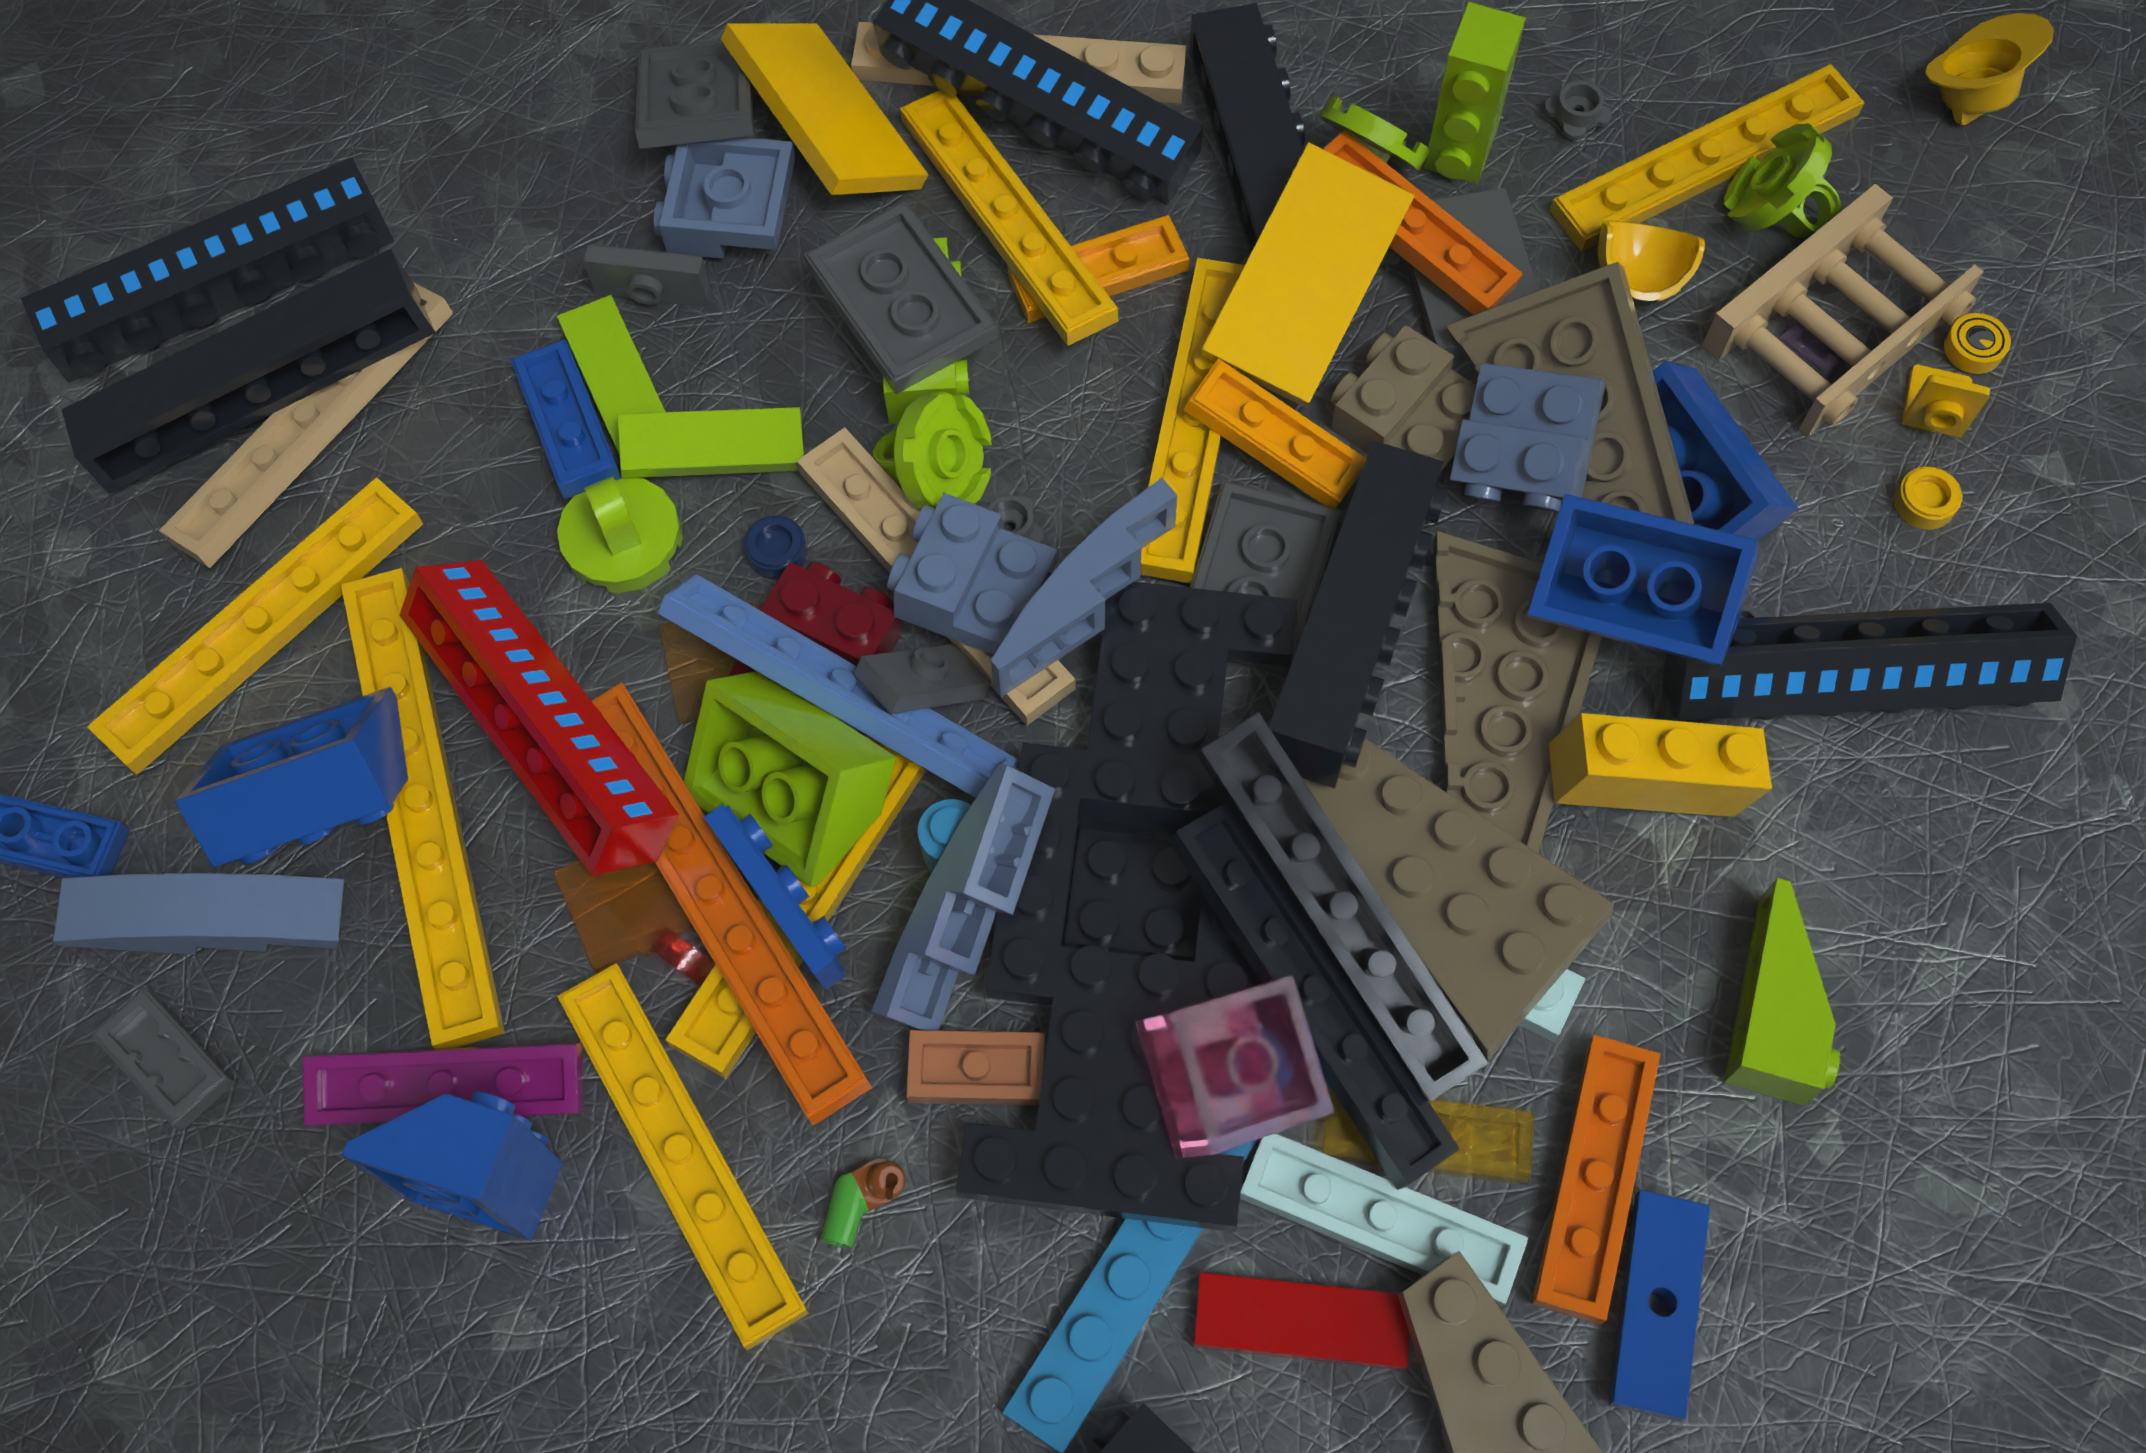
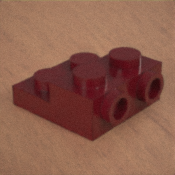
M790 562L760 608V611L855 666L858 665L861 656L892 652L903 635L900 619L893 617L894 602L887 595L871 587H864L860 594L840 585L841 579L832 569L818 562H810L806 569ZM738 660L730 674L733 676L756 670Z

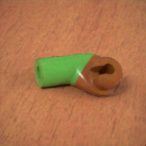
M879 1158L869 1161L839 1177L833 1188L819 1240L831 1246L853 1249L862 1215L892 1201L903 1192L906 1177L901 1166L888 1159Z

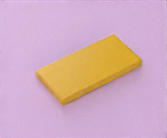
M727 23L721 41L831 195L921 190L929 174L817 23Z
M1308 142L1202 347L1200 355L1213 362H1216L1219 358L1251 381L1307 408L1415 195Z

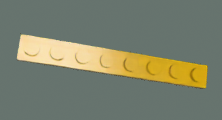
M399 568L341 584L362 695L365 696L391 687L397 697L408 780L394 800V808L386 816L431 1044L435 1049L458 1048L505 1034L424 648L400 617L410 582L404 570Z

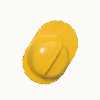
M2014 13L1995 17L1980 23L1968 31L1948 50L1927 65L1925 76L1931 83L1939 86L1941 97L1947 107L1952 110L1956 123L1967 125L1985 113L1998 111L2011 105L2017 99L2025 69L2051 44L2054 28L2048 19L2036 14Z

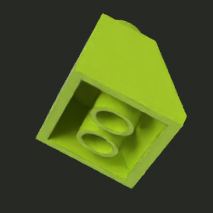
M754 671L707 680L684 782L699 807L707 813L712 812L722 804L725 807L729 805L739 821L751 813L773 844L764 854L782 867L787 864L797 878L812 887L819 885L881 815L896 757L829 712L760 672Z

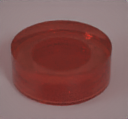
M666 927L652 945L654 948L652 951L700 986L715 966V962Z

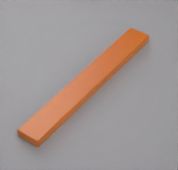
M623 682L591 701L679 813L660 858L655 863L806 1117L814 1126L873 1087L725 847L704 819V813Z

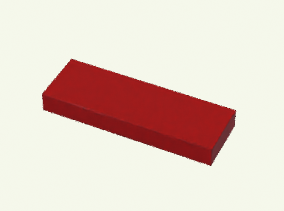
M1203 1272L1199 1274L1193 1348L1405 1371L1408 1368L1410 1333L1399 1302L1398 1293Z

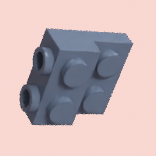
M738 137L678 144L675 155L669 154L665 162L664 180L667 188L665 200L658 201L654 210V232L656 236H662L666 252L723 259L726 246L777 250L796 157L793 142Z
M1481 363L1470 419H1462L1450 480L1465 486L1464 496L1500 502L1502 492L1524 495L1523 506L1553 512L1560 511L1561 502L1565 494L1582 498L1606 383L1597 378Z
M943 493L936 509L924 505L917 517L912 540L918 542L912 556L900 553L893 564L887 583V588L894 591L893 617L994 655L1023 608L1047 580L1048 572H1052L1056 563L1058 549L1001 529L1002 514Z

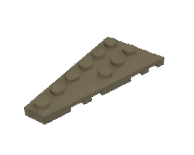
M1619 262L1446 325L1455 340L1462 345L1476 366L1475 370L1478 374L1481 363L1603 380L1606 385L1582 498L1694 524L1624 267Z
M1436 531L1433 550L1445 792L1539 853L1554 802L1549 743L1579 716L1602 636L1528 617L1527 614L1543 563Z
M1367 739L1364 740L1356 768L1343 764L1335 789L1303 779L1455 1013L1472 1034L1474 1042L1487 1061L1612 917L1614 903Z
M1460 1251L1451 1254L1397 1294L1424 1380L1429 1383L1443 1427L1440 1431L1447 1453H1603Z

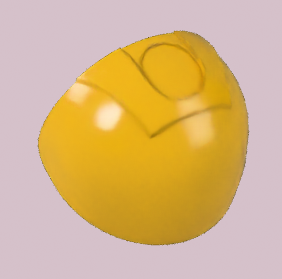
M1602 221L1598 242V261L1600 268L1619 262L1624 267L1632 299L1654 303L1674 296L1692 278L1703 258L1705 240L1690 233L1664 227L1624 221Z

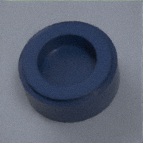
M784 516L762 518L755 522L745 535L744 550L748 563L762 577L779 579L790 562L802 567L807 558V545L801 527L790 518Z

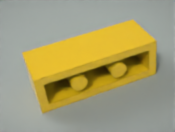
M1581 713L1549 743L1555 804L1734 817L1772 790L1764 728Z

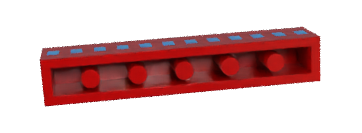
M482 560L415 567L400 617L591 876L658 861L679 813Z

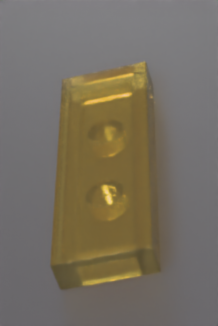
M1329 1087L1322 1153L1344 1162L1382 1167ZM1439 1100L1428 1101L1460 1149L1427 1173L1527 1185L1531 1181L1534 1130L1533 1112Z

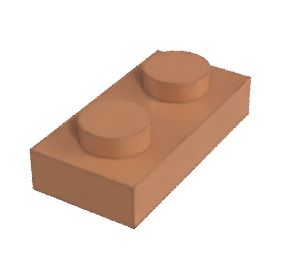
M910 1030L906 1095L908 1103L1039 1106L1045 1062V1033Z

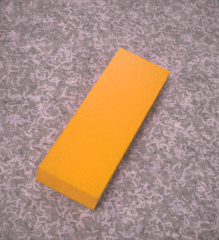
M1169 215L1071 246L1109 297L1189 271L1190 258ZM1007 266L1009 281L1027 322L1030 323L1045 318L1046 316L1009 266Z
M1219 358L1183 409L1327 507L1336 509L1366 461L1364 456Z

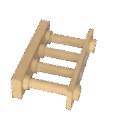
M1877 184L1870 187L1718 311L1702 344V347L1718 361L1736 346H1739L1742 350L1750 347L1812 400L1813 404L1798 429L1806 437L1811 435L1825 422H1828L1832 427L1837 425L1857 404L1859 399L1856 396L1941 323L1945 321L1948 325L1953 326L1957 319L1970 310L1977 299L1971 292L1984 271L1976 264L1949 285L1884 232L1886 224L1881 220L1893 197ZM1854 249L1861 253L1868 250L1930 302L1913 317L1908 316L1845 264L1847 255ZM1815 281L1820 282L1822 285L1829 282L1891 333V335L1871 351L1806 296L1807 288ZM1777 313L1782 317L1788 314L1791 315L1852 368L1836 382L1830 384L1766 329L1768 326L1767 321Z

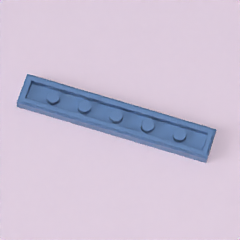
M698 574L664 595L658 614L975 798H977L999 764L1008 765L1016 770L1019 767L1020 761L1017 758L930 708L890 714L854 675L857 666Z

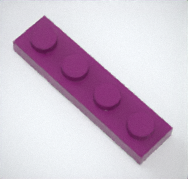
M582 1042L311 1054L303 1057L304 1126L389 1122L444 1094L470 1101L474 1091L485 1092L511 1102L516 1106L513 1113L519 1116L573 1114L584 1110Z

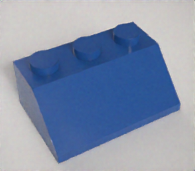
M1664 361L1653 371L1695 525L1760 540L1799 509L1696 368Z
M1565 494L1527 615L1529 618L1722 667L1740 620L1756 567L1759 540Z
M388 687L221 745L175 800L176 805L212 866L216 867L237 859L242 864H250L271 854L278 845L296 839L299 844H309L328 835L337 825L356 820L359 825H364L387 815L394 808L393 802L408 780L397 697L392 688Z
M474 1091L470 1101L449 1094L435 1098L348 1141L341 1155L405 1201L532 1241L563 1165V1162L546 1146L549 1138L530 1130L533 1123L513 1113L516 1107L514 1104L481 1091Z

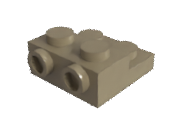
M1405 325L1395 337L1388 333H1383L1376 340L1366 358V363L1370 366L1360 377L1350 372L1340 381L1331 397V403L1335 405L1331 430L1366 454L1369 453L1374 440L1444 461L1439 477L1440 480L1453 465L1462 419H1470L1476 385L1451 369L1454 355Z

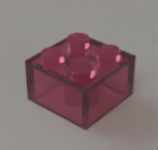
M1293 975L1251 985L1135 1021L1176 1158L1213 1155L1335 1113Z

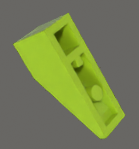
M1776 878L1758 901L1723 1083L1804 1106L1824 1089H1830L1833 1086L1840 1065V1050L1832 1048L1836 1024L1791 881Z

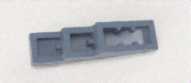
M1160 478L1115 511L1065 557L1023 608L991 659L993 688L1000 697H1003L1105 629V600L1140 578L1141 549L1175 527L1177 494L1163 478Z
M999 764L961 820L927 880L896 946L871 1013L916 1030L939 1031L958 973L961 972L974 976L976 974L996 912L1010 915L1014 913L1055 788L1008 765Z
M225 873L124 874L62 878L53 946L196 955L197 947L266 952L267 944L337 949L344 879Z

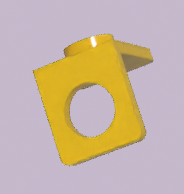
M1917 364L1910 372L1901 424L1962 438L1989 399L1990 388L1973 384L1971 377Z

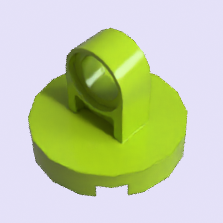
M1333 95L1329 96L1318 116L1322 121L1339 132L1347 131L1386 164H1388L1389 160H1392L1414 171L1420 170L1430 152L1426 145L1416 142L1414 148L1410 150L1405 147L1407 142L1404 141L1408 133L1355 104H1351L1345 114L1340 111L1343 107L1342 100Z
M1806 123L1796 124L1772 137L1770 141L1776 148L1761 161L1752 155L1731 181L1724 197V205L1731 210L1727 215L1744 231H1759L1778 222L1793 236L1809 238L1841 212V201L1838 193L1823 178L1832 157V144L1811 124ZM1808 195L1814 198L1819 209V217L1815 225L1808 222L1803 211L1804 201Z
M946 392L920 395L906 407L897 429L892 430L877 442L873 449V457L895 483L901 485L905 496L918 510H921L924 505L936 509L943 493L976 504L981 499L990 480L991 468H982L984 460L983 446L992 445L991 433L983 413L970 398L964 395H951Z
M612 476L584 487L585 492L573 496L562 511L557 534L560 552L578 580L585 584L590 582L594 585L606 586L608 592L621 594L644 589L667 573L670 569L669 560L675 554L677 545L679 548L681 547L683 535L676 507L662 488L644 478L621 477L615 480Z

